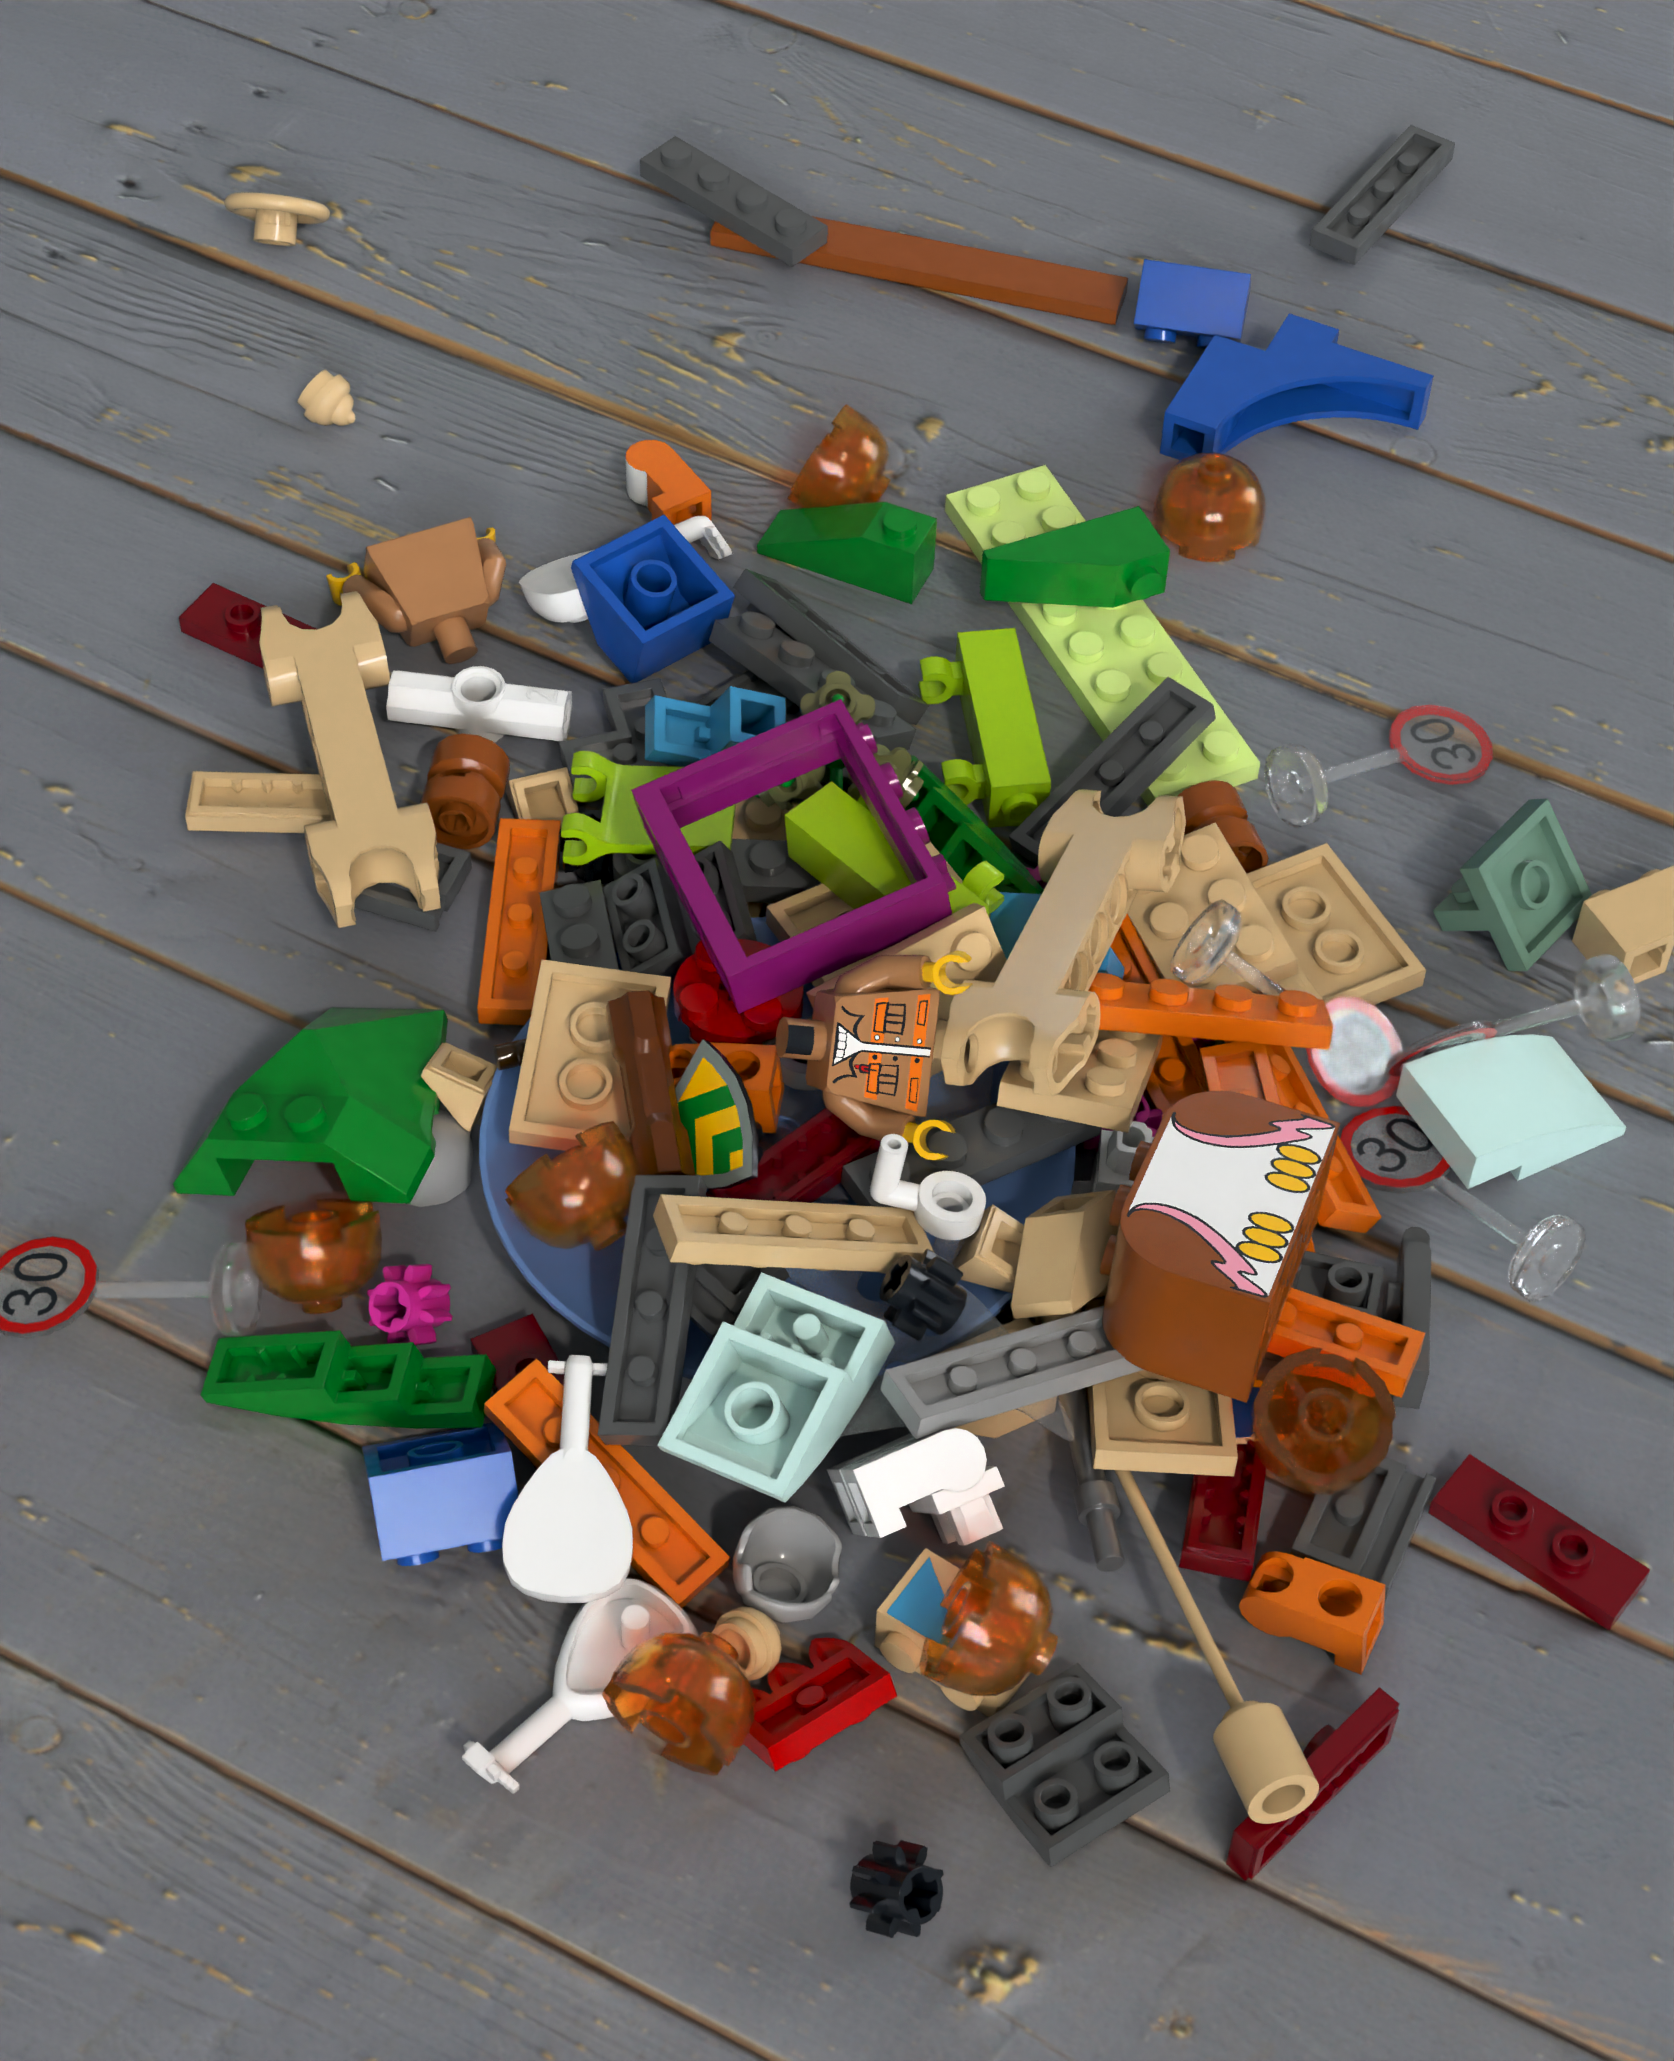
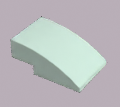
M1529 1034L1492 1037L1434 1052L1403 1064L1396 1097L1467 1189L1509 1171L1519 1181L1624 1135L1626 1126L1557 1041L1550 1036Z
M761 1272L734 1325L722 1322L664 1431L658 1447L666 1453L782 1502H786L804 1484L841 1436L878 1376L895 1341L884 1320Z

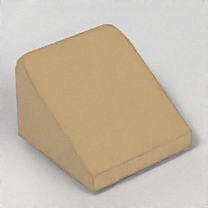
M567 767L509 780L505 790L515 819L561 820L562 828L564 815L579 813L577 802L573 799V787Z
M442 1043L425 1066L421 1077L431 1090L436 1092L439 1100L464 1130L471 1132L483 1114L485 1099L498 1067L449 1043Z
M993 1204L985 1209L978 1230L973 1235L961 1239L955 1252L952 1264L963 1272L961 1280L1013 1293L1024 1225Z

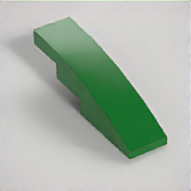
M911 755L912 760L916 762L918 759ZM923 764L917 775L924 780L922 787L918 791L919 798L916 801H911L905 808V811L913 807L916 808L926 827L930 842L943 855L962 881L972 868L983 861H987L1004 874V880L994 887L997 891L1042 894L1044 889L1015 855L953 791Z
M340 1330L218 1338L200 1395L206 1403L280 1417L344 1425L413 1429L482 1428L485 1418L484 1403L490 1398L497 1369L487 1354L424 1358L413 1342L351 1346Z

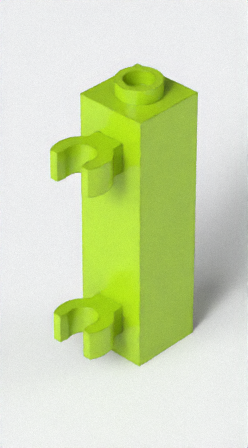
M1006 628L957 632L955 662H950L946 658L939 656L921 659L920 669L923 681L918 683L920 697L927 704H939L949 700L952 696H960L974 765L962 759L942 762L941 770L944 784L966 805L975 799H982L989 828L1019 826L1050 795L1051 778L1016 629Z
M831 781L784 815L788 856L853 909H857L911 885L910 880L862 795L856 801ZM983 861L972 868L962 884L951 876L956 885L955 890L948 892L952 914L972 903H977L985 906L989 916L990 913L994 912L1005 901L1004 895L994 888L1004 880V874L987 861Z

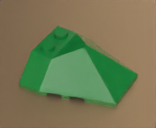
M330 1008L303 1028L233 1092L199 1138L175 1179L173 1186L177 1194L235 1196L254 1160L324 1162L334 1164L350 1201L410 1204L435 1157L436 1140L432 1133L434 1115L439 1114L440 1100L436 1092L431 1090L421 1075L440 1045L446 1043L448 1018L445 1011L438 1009Z

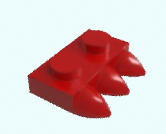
M815 1638L811 1640L809 1646V1658L813 1665L812 1669L797 1663H778L768 1673L767 1679L772 1691L771 1694L755 1688H732L729 1690L726 1699L727 1712L733 1721L739 1740L776 1772L789 1763L804 1758L813 1748L850 1725L862 1722L873 1711L897 1697L890 1673L850 1642L837 1638Z

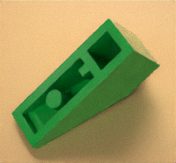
M888 502L785 509L779 511L757 544V553L912 604L934 569L937 518Z
M1140 506L984 550L982 554L980 594L984 601L1114 608L1165 592L1170 549Z

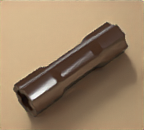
M650 990L627 992L620 998L608 1001L605 1013L612 1055L620 1066L631 1131L628 1140V1150L633 1178L634 1175H695L688 1131L680 1120L669 1058L672 1040L664 997L655 996Z

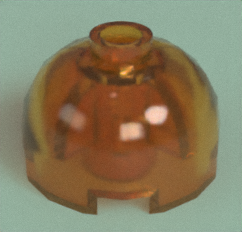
M846 404L831 423L835 426L831 434L827 433L820 445L815 447L791 488L792 492L787 500L799 508L879 502L891 482V479L883 475L889 459L888 445L879 427L870 419Z
M1197 453L1181 459L1163 476L1154 502L1153 526L1161 538L1165 535L1168 540L1179 545L1178 554L1185 558L1202 562H1221L1235 559L1236 550L1246 547L1250 543L1253 546L1259 543L1266 514L1263 488L1257 475L1251 468L1232 456L1220 453Z
M614 1121L600 1123L575 1135L581 1145L566 1150L552 1160L546 1153L520 1173L506 1188L505 1192L508 1198L505 1200L510 1206V1210L534 1238L552 1248L573 1249L590 1242L594 1250L599 1251L626 1234L627 1223L624 1218L629 1214L635 1176L641 1175L640 1164L632 1146Z
M326 1198L316 1200L317 1209L302 1211L287 1217L285 1205L256 1213L245 1221L247 1253L253 1274L265 1290L279 1299L290 1303H302V1311L305 1313L322 1314L342 1308V1298L359 1292L375 1276L381 1261V1220L379 1210L373 1211L372 1202L350 1201L349 1198Z
M1310 1348L1286 1356L1267 1373L1252 1404L1251 1440L1260 1462L1279 1482L1302 1493L1332 1495L1354 1488L1380 1466L1388 1453L1389 1445L1393 1438L1392 1422L1396 1417V1410L1385 1382L1366 1362L1358 1358L1351 1362L1338 1355L1321 1354L1322 1348Z
M991 1541L987 1543L984 1553L977 1549L973 1551L958 1571L940 1603L941 1607L947 1609L941 1628V1641L938 1643L926 1637L919 1667L920 1673L924 1677L948 1689L969 1696H997L1018 1685L1028 1671L1036 1676L1040 1675L1054 1654L1058 1636L1049 1632L1053 1616L1052 1603L1048 1587L1036 1569L1016 1554Z
M666 1632L654 1635L637 1644L619 1663L602 1694L609 1711L627 1731L632 1734L640 1722L654 1735L668 1743L661 1756L691 1771L711 1776L718 1775L724 1764L729 1767L740 1752L754 1721L756 1701L747 1674L737 1662L739 1658L738 1652L725 1639L710 1632H703L700 1637L685 1632Z

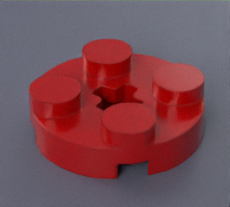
M738 939L746 957L771 947V945L754 940ZM701 940L695 947V953L681 964L674 979V1013L679 1022L682 1019V1022L690 1028V1037L698 1044L701 1043L702 1039H705L712 1043L763 1045V1041L776 1037L777 1027L781 1018L801 1019L803 1013L804 985L738 1014L733 1002L729 1001V994Z

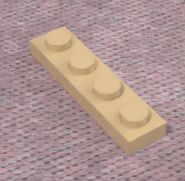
M660 1194L653 1214L669 1261L676 1263L738 1265L756 1268H801L820 1271H863L887 1274L891 1266L900 1257L910 1255L920 1261L926 1249L933 1251L924 1229L915 1218L914 1211L895 1207Z

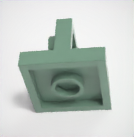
M1529 799L1460 868L1463 877L1452 885V892L1433 910V913L1442 931H1489L1507 970L1528 971L1579 918L1583 901L1592 895L1549 800Z

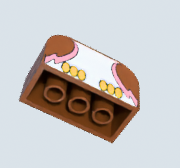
M1229 1091L1196 1093L1172 1105L1164 1115L1152 1143L1140 1141L1129 1173V1180L1134 1181L1132 1187L1123 1184L1119 1186L1109 1216V1224L1118 1227L1117 1235L1112 1234L1109 1238L1102 1258L1100 1274L1109 1276L1102 1325L1112 1347L1124 1356L1127 1361L1141 1369L1247 1403L1318 1221L1340 1123L1249 1095Z

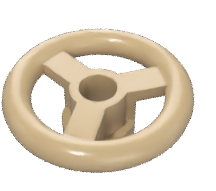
M244 192L232 193L224 201L225 207L230 212L255 218L253 241L269 245L295 246L297 224L323 223L330 217V211L325 205L291 196Z

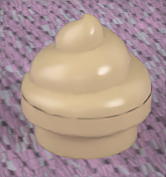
M327 370L321 371L309 382L298 398V404L305 409L304 416L313 423L324 426L331 424L345 426L355 421V414L352 411L354 400L349 394L350 383L340 374L333 376Z
M738 1607L722 1615L709 1638V1653L714 1665L722 1674L731 1679L757 1680L771 1672L780 1659L782 1645L777 1624L772 1618L752 1607Z

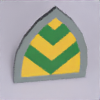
M702 1039L678 1082L675 1092L680 1120L688 1131L695 1175L701 1176L707 1186V1190L728 1189L758 1177V1163L763 1156V1149L758 1144L762 1139L763 1130L760 1123L755 1121L752 1103L740 1075L717 1048L708 1040Z

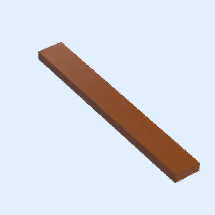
M819 217L814 218L828 226L827 243L799 262L801 264L1116 325L1128 286L1127 277ZM714 222L710 231L712 246L776 258L718 222Z

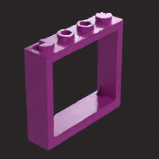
M842 699L631 790L643 828L738 1014L889 948L952 915L948 892L955 890L956 885L948 872L945 858L941 853L931 857L925 846L930 840L921 816L915 807L905 811L899 799L903 798V791L894 769L889 762L879 766L873 755L878 752L877 745L868 724L864 725L861 722L856 725ZM841 758L910 880L911 885L746 957L680 828Z

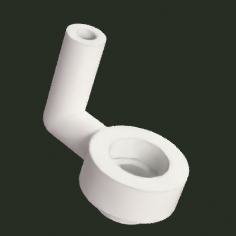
M897 1134L884 1136L880 1143L870 1185V1195L873 1200L880 1204L914 1211L918 1224L926 1232L937 1238L961 1240L973 1235L980 1226L986 1205V1196L982 1187L973 1178L955 1171L935 1172L927 1176L921 1184L900 1180L908 1150V1142Z

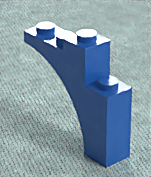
M1289 313L1266 351L1214 335L1165 411L1160 454L1211 470L1213 465L1226 452L1258 433L1292 422L1319 418L1371 419L1399 424L1418 430L1426 416L1434 375L1337 344L1339 329Z

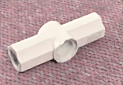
M473 666L463 669L455 677L393 670L388 685L386 710L387 718L390 721L455 728L457 734L479 735L494 743L504 735L562 742L567 740L570 729L572 691L507 684L499 672L485 666Z

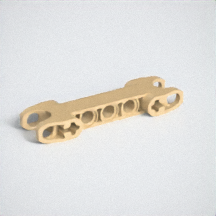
M357 591L341 594V615L331 625L320 629L298 628L289 624L282 614L281 608L277 605L261 608L262 624L259 640L264 665V678L271 706L300 701L302 704L331 818L330 821L304 825V833L317 893L326 904L338 928L356 925L354 913L356 898L364 889L378 883H396L408 888L423 912L441 908L438 886L440 867L436 848L437 836L427 803L397 808L365 690L388 686L390 676L378 622Z
M1080 789L1075 791L1052 815L1042 834L1038 852L1039 874L1041 879L1048 883L995 982L964 980L963 983H973L972 986L961 994L955 995L950 1003L949 1019L940 1057L945 1084L958 1086L972 1085L988 1067L1003 1061L1021 1060L1029 1063L1028 1069L1034 1079L1033 1094L1052 1096L1061 1092L1073 1076L1086 1064L1098 1037L1101 1015L1098 995L1088 990L1138 890L1168 892L1180 871V855L1186 826L1183 797L1158 796L1141 812L1130 816L1113 817L1105 815L1100 807L1101 790Z

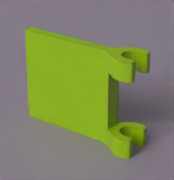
M578 751L574 753L571 774L588 775L592 778H575L573 799L580 802H593L604 797L601 823L581 813H570L563 816L561 837L581 839V841L565 840L563 862L570 865H584L600 856L611 853L656 854L643 828L631 790L683 767L621 765L592 751ZM736 804L680 828L693 855L718 841H721L731 850Z

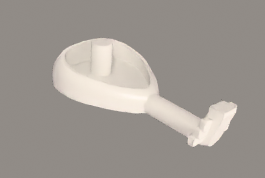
M694 516L674 525L689 543L699 539L701 544L707 549L710 557L719 560L732 554L731 548L708 517ZM591 551L552 561L531 570L520 579L519 584L533 611L553 622L577 623L588 619L571 570L573 560Z
M569 1355L567 1361H548V1373L564 1374L560 1450L552 1453L536 1470L513 1504L505 1522L502 1542L503 1565L510 1583L525 1595L542 1601L587 1603L606 1598L621 1589L631 1566L633 1532L627 1509L605 1468L596 1456L588 1451L593 1375L605 1376L608 1364L592 1363L590 1356Z
M626 1578L620 1590L606 1598L584 1603L579 1608L568 1628L555 1665L552 1697L491 1751L488 1752L479 1742L475 1743L470 1740L463 1745L465 1753L462 1756V1760L489 1783L499 1782L514 1794L519 1790V1783L509 1774L571 1719L591 1721L628 1714L664 1701L681 1689L696 1673L702 1656V1646L696 1627L688 1614L659 1588L639 1579Z

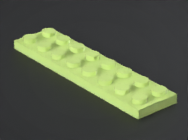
M1046 465L947 494L945 500L946 514L981 565L984 550L1086 521ZM1137 600L1114 608L1008 602L1102 741L1167 677H1170L1214 705L1216 719L1140 795L1147 806L1158 796H1177L1185 789L1200 782L1217 780L1228 782L1235 787L1258 779L1260 761L1143 600Z

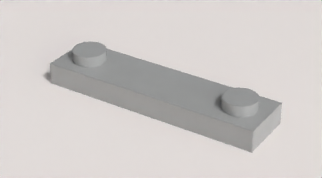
M1102 1306L885 1370L880 1390L914 1438L918 1439L1144 1369L1127 1361L1124 1356L1112 1347L1102 1325L1104 1308Z

